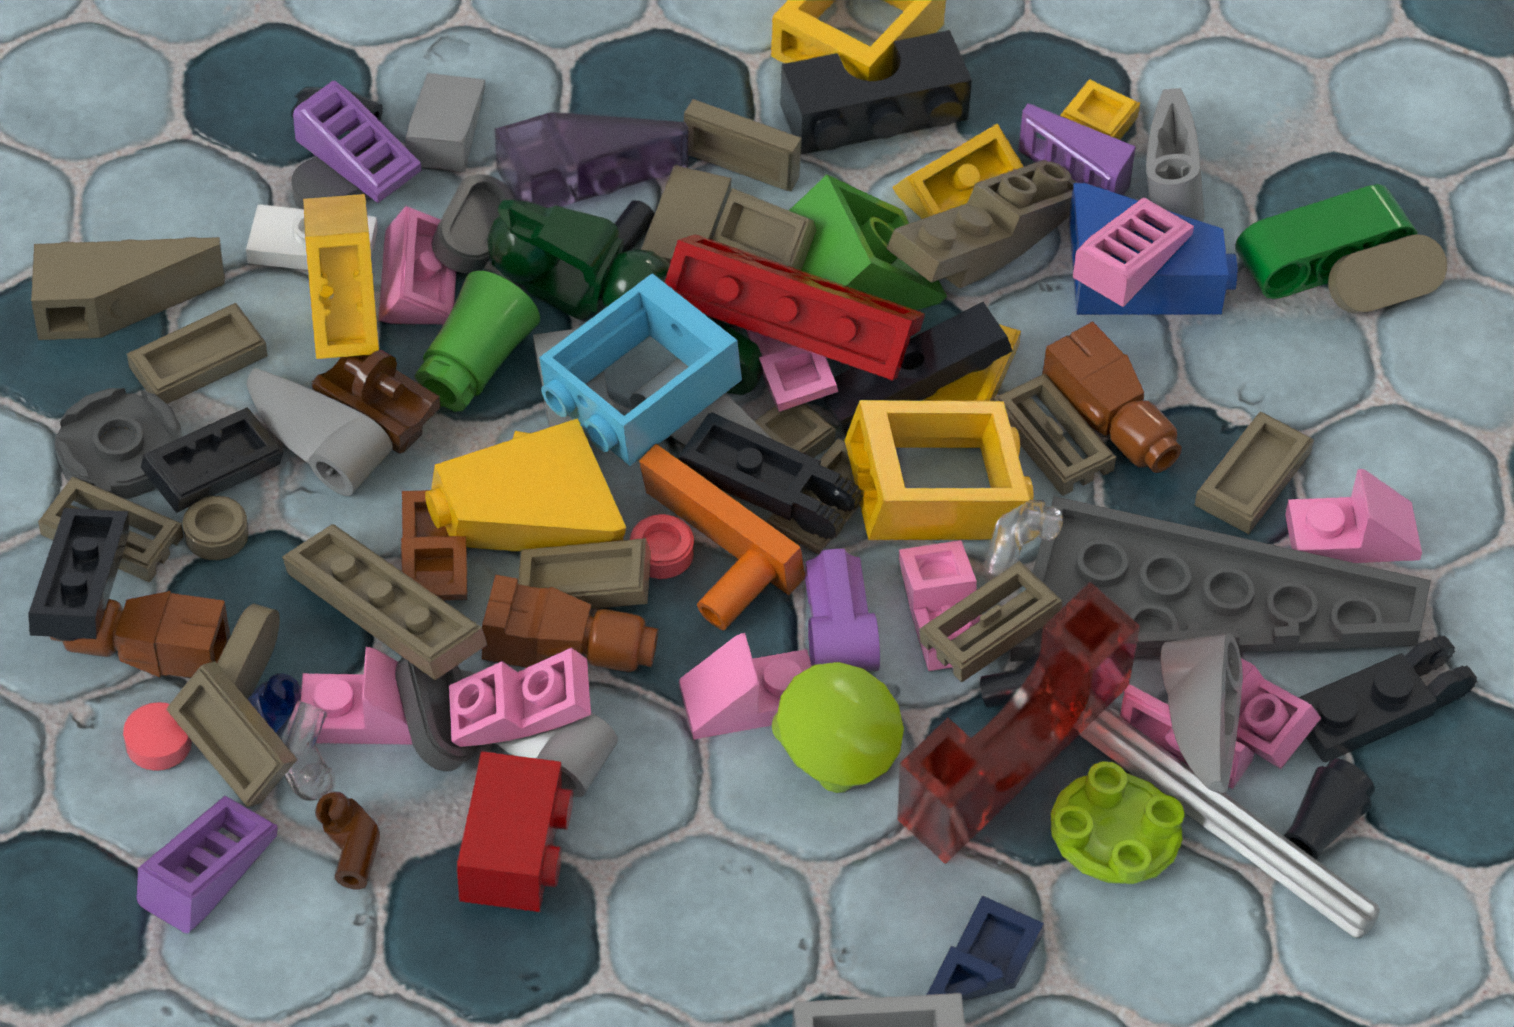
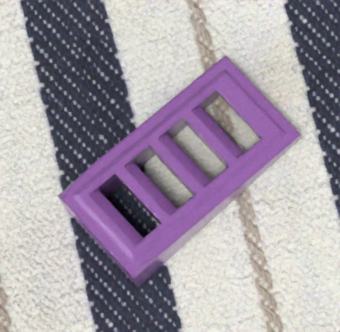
M336 81L330 82L302 102L293 112L296 141L377 203L422 171L421 162L352 93ZM347 130L350 131V133L343 137L341 140L338 139V137L345 133ZM367 145L370 146L369 149H367L365 152H363V153H362L361 155H359L358 157H355V156H354L357 152H359V151H360L361 149H363L365 146H367ZM385 158L390 161L389 164L374 175L369 171Z
M1032 104L1026 105L1022 112L1019 151L1035 163L1046 159L1063 166L1070 172L1071 178L1078 183H1087L1123 196L1125 195L1131 183L1136 148L1134 145ZM1037 132L1045 137L1046 141L1037 138Z
M223 796L138 867V904L183 933H189L208 916L275 839L278 826L231 798ZM224 828L240 837L241 840L236 843L218 831ZM206 847L207 849L221 857L217 858L209 852L205 851L203 848ZM189 867L190 869H192L200 875L196 876L193 873L186 870L185 868Z

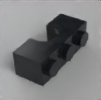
M950 30L894 41L892 76L880 81H865L852 76L844 68L838 53L782 64L780 106L792 135L801 138V155L966 121L969 118L972 78Z

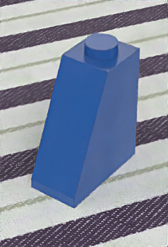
M1073 183L1068 222L1073 271L1076 251L1085 241L1138 202V200L1087 183ZM1169 211L1194 226L1193 234L1124 307L1073 278L1076 315H1222L1226 290H1235L1237 285L1236 254H1226L1224 230L1222 228ZM1144 221L1145 223L1151 225L1152 227L1163 232L1164 234L1166 233L1165 231L1149 223L1148 221ZM1137 231L1133 232L1151 244L1154 242ZM1126 243L1122 244L1125 247L1136 252L1137 254L1140 253L1139 251L1127 245ZM1114 254L1111 255L1113 258L1117 259L1118 261H1120V262H1122V263H1124V264L1127 263L1126 261L1120 259L1119 257L1115 256Z

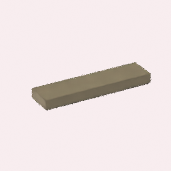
M331 524L282 557L287 573L434 680L487 646L481 626L334 524Z

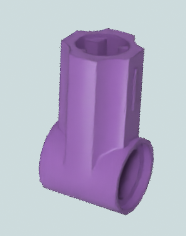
M845 549L822 550L817 557L806 561L805 583L811 618L808 620V643L811 665L841 662L863 668L866 671H879L880 644L878 624L875 613H868L860 557L848 554Z

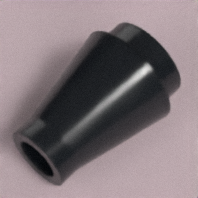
M1334 758L1330 760L1326 767H1317L1293 823L1284 834V837L1314 859H1317L1330 843L1371 809L1370 797L1375 792L1373 782L1361 769L1342 759Z

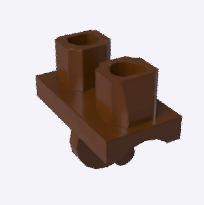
M383 350L375 351L371 355L340 357L330 370L319 374L312 381V390L347 405L374 420L387 433L392 442V450L398 454L404 453L422 435L423 424L440 409V397L397 371L396 358Z

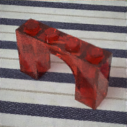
M1089 582L1043 626L1040 654L1032 672L1007 705L983 729L970 738L952 720L947 718L900 763L897 820L946 864L1125 691L1130 683L1140 625Z

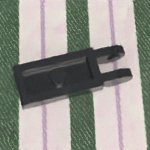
M713 412L707 414L678 456V460L719 489L789 521L793 518L802 530L813 535L817 534L819 538L823 537L826 540L828 538L831 540L834 537L836 538L844 526L842 522L844 519L841 518L840 513H837L835 508L832 509L831 507L835 506L838 510L841 509L844 512L848 510L851 512L852 509H856L863 497L861 495L862 491L859 490V486L854 481L821 466L820 460ZM812 490L819 500L808 496L809 491Z
M1445 635L1433 637L1431 640L1417 644L1405 656L1403 653H1400L1298 697L1311 704L1321 717L1306 739L1322 762L1326 763L1331 759L1338 758L1433 716L1436 709L1448 705L1456 699L1459 700V698L1471 692L1470 690L1475 687V683L1478 682L1476 679L1478 678L1470 667L1462 665L1452 671L1448 670L1439 674L1426 686L1420 677L1430 673L1433 669L1436 670L1438 667L1443 666L1453 657L1452 654L1455 652V647Z

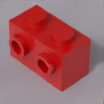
M481 751L457 862L459 902L540 912L545 886L557 887L560 874L562 847L553 846L556 829L568 830L572 812L573 790L562 788L561 761Z

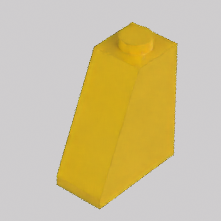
M578 418L435 464L431 490L425 492L427 508L434 525L437 528L445 526L449 536H466L467 548L521 552L524 549L622 541L626 531L625 523Z

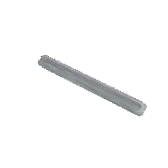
M1067 683L1056 693L1051 701L1050 712L1070 729L1134 776L1151 782L1165 795L1176 798L1183 806L1184 813L1351 936L1361 938L1373 927L1378 919L1380 909L1368 897L1227 794L1216 793L1207 789L1190 767L1078 685Z

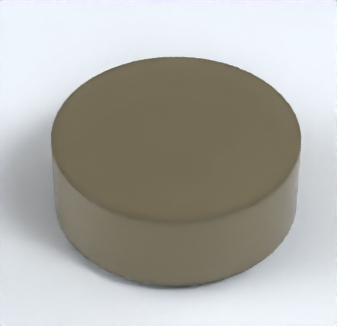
M205 497L191 505L183 517L186 545L192 553L203 559L222 560L237 554L248 540L249 531L246 512L237 501L229 497Z

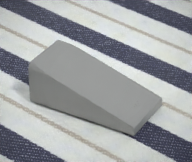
M427 73L409 122L405 139V147L421 162V167L466 172L485 90V79Z

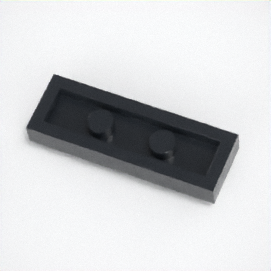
M63 509L28 612L30 636L53 637L61 641H75L82 638L97 639L129 536L128 511Z

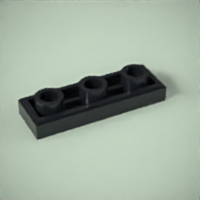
M981 302L910 338L896 379L890 380L853 367L834 377L838 392L825 396L823 399L844 434L847 435L860 400L917 401L927 399L934 395L938 389L972 372L986 369L993 361L1009 354L1013 350L1007 335L985 303Z

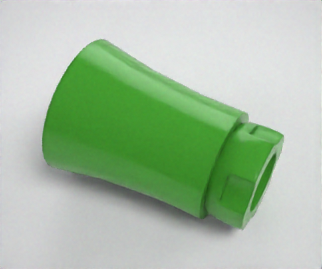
M487 271L469 273L449 316L436 338L424 353V362L416 371L415 379L420 385L440 397V406L449 408L454 412L463 411L473 397L483 391L493 374L515 347L539 325L540 314L535 303L521 288L500 275Z

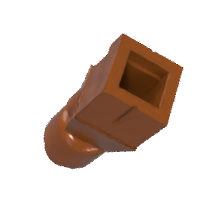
M1093 321L1072 332L1069 336L1067 335L1046 346L1042 374L1046 373L1090 427L1104 436L1110 434L1112 442L1134 465L1141 468L1149 467L1154 473H1160L1168 469L1178 459L1182 447L1176 441V427L1153 403L1144 400V390L1128 355H1124Z
M495 575L482 623V629L487 642V646L482 648V660L498 663L502 661L505 664L528 668L572 648L582 656L584 654L587 655L588 662L593 666L633 672L638 668V665L652 667L659 629L647 627L645 620L641 616L607 609L597 611L595 616L592 617L591 604L554 587L536 588L519 585L518 578Z
M171 591L126 599L124 608H122L118 601L109 599L97 639L82 638L75 641H62L67 651L73 653L110 657L118 651L119 661L160 678L167 675L191 678L201 665L214 661L218 663L231 636L224 600L174 594ZM50 637L51 640L61 641V640H57V639H55V638H53V637Z

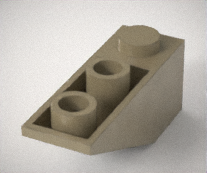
M186 237L182 239L155 240L126 239L101 242L67 241L34 244L31 302L39 340L101 338L225 284L220 237Z

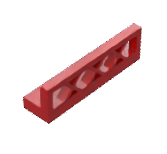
M697 234L677 240L664 282L707 316L890 380L898 377L910 337L920 331L925 317V313Z

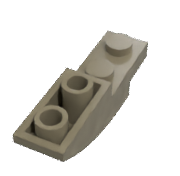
M1046 159L975 183L968 203L895 228L887 250L931 283L946 278L959 289L1009 264L1064 222L1070 214L1073 183L1078 182L1071 178V174L1066 168Z

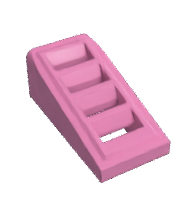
M1143 197L1093 234L1076 251L1073 278L1124 307L1193 234L1194 226ZM1145 220L1148 221L1149 223H1151V224L1155 225L1156 227L1162 229V230L1165 231L1166 233L1164 234L1163 232L1157 230L1156 228H1154V227H1152L1151 225L1145 223L1144 221H1145ZM1137 231L1154 242L1151 244L1133 232ZM1126 243L1127 245L1136 249L1140 253L1137 254L1136 252L1132 251L1131 249L1125 247L1122 244ZM1114 254L1115 256L1126 261L1127 263L1124 264L1118 261L1117 259L1113 258L1111 255Z

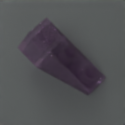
M549 112L495 128L496 167L503 182L514 194L515 200L535 203L546 208L555 205L563 207L598 195L611 194L618 189L654 178L669 176L674 165L688 168L689 128L686 122Z

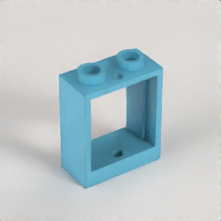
M653 273L539 357L544 382L541 392L548 406L560 417L568 415L572 419L578 418L588 438L599 450L603 452L611 450L629 466L644 456L655 444L661 443L742 381L737 340ZM651 336L685 363L688 368L624 416L588 387L586 383Z

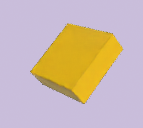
M1089 79L1060 116L1120 140L1138 118L1140 103Z

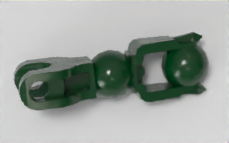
M505 199L499 204L498 212L500 215L493 221L487 238L488 250L492 259L491 264L505 277L524 285L530 294L576 319H587L591 312L598 313L603 303L605 307L609 306L652 273L665 282L670 266L669 262L650 250L633 249L623 252L624 239L619 238L618 227L611 220L556 205L546 208L526 201ZM707 316L733 336L738 343L742 381L727 391V393L735 395L749 393L756 387L763 374L759 357H762V353L758 345L733 330L732 328L736 327V325Z

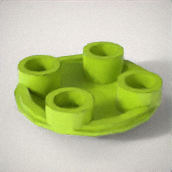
M841 662L816 664L796 675L780 696L778 711L772 720L773 734L781 742L794 764L819 781L825 789L834 793L846 792L853 786L866 785L885 774L901 751L904 733L903 721L899 705L888 688L865 669Z
M1113 762L1096 763L1089 769L1088 775L1076 778L1059 793L1050 813L1051 834L1062 856L1083 874L1106 883L1135 884L1157 877L1174 862L1183 841L1182 823L1184 820V808L1176 798L1165 795L1151 782L1126 773L1120 765Z

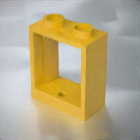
M788 0L772 16L771 57L786 64L838 53L844 68L852 76L865 81L884 80L892 76L894 41L937 33L944 25L946 0H883L904 12L871 46L818 19L835 0Z
M365 194L303 199L305 243L316 359L371 355L379 350Z
M859 401L845 438V444L854 482L859 486V490L862 491L861 495H863L859 503L868 540L1014 539L1024 514H1029L1032 509L1034 492L1030 477L1023 475L1019 460V433L1016 427H1010L1004 401ZM896 448H980L991 488H905Z

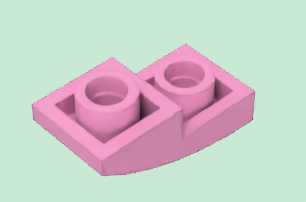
M570 648L519 672L501 661L449 685L452 742L459 747L505 742L546 732L590 716L591 706L587 658Z
M1241 658L1243 682L1236 741L1281 769L1321 717L1311 704L1264 679L1255 665Z

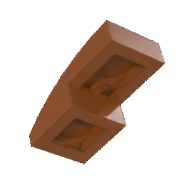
M429 490L402 491V572L443 601L468 600L466 536H449L445 526L437 528L434 525L425 499V492Z

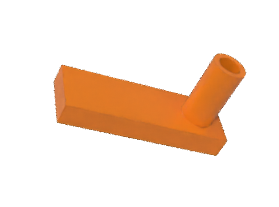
M655 444L639 460L646 493L738 559L697 603L700 613L713 626L720 630H726L770 582L787 595H790L805 579L802 552L798 544L659 445Z

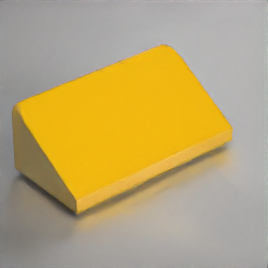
M997 123L907 176L892 188L910 209L921 219L968 203L975 183L1024 166Z

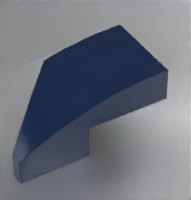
M982 895L957 946L950 947L926 995L961 993L962 1001L1015 988L1045 932L1044 923Z

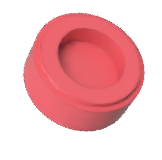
M658 514L644 518L633 528L630 540L646 538L651 550L649 577L668 579L678 576L688 569L694 556V536L690 527L683 520L671 515Z
M156 702L143 705L132 712L125 722L123 735L127 754L136 765L144 769L158 771L172 768L181 763L191 750L192 740L166 710L169 706L168 703Z

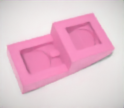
M746 329L748 339L756 343L762 353V357H759L763 371L762 375L779 412L838 392L837 384L826 357Z
M959 540L899 549V562L907 599L928 671L953 668L950 663L944 666L937 659L934 648L927 650L920 643L919 629L977 590V580L963 543ZM979 615L974 620H972L971 622L957 630L948 638L950 640H953L961 633H963L964 631L980 621L981 615Z

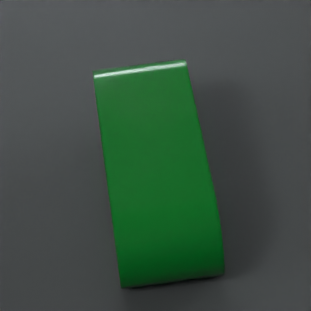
M1375 184L1257 221L1239 235L1235 243V251L1263 295L1270 299H1278L1327 284L1333 265L1343 256L1407 236L1418 235V233L1385 185Z

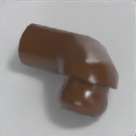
M338 791L327 793L318 801L315 815L322 824L324 832L341 850L334 879L341 886L349 889L365 888L380 840L379 827L354 799L347 798L345 794Z

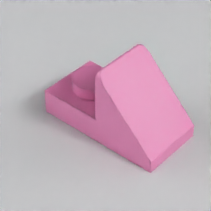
M1364 469L1357 470L1351 497L1288 500L1285 516L1291 549L1352 563L1415 561L1421 559L1422 550L1412 502Z
M741 633L679 679V688L693 740L772 726V720L778 711L782 693L796 675L812 667L807 649L752 659L746 635Z
M366 647L364 674L303 673L298 726L300 743L413 745L396 682L395 671L398 661L375 648Z

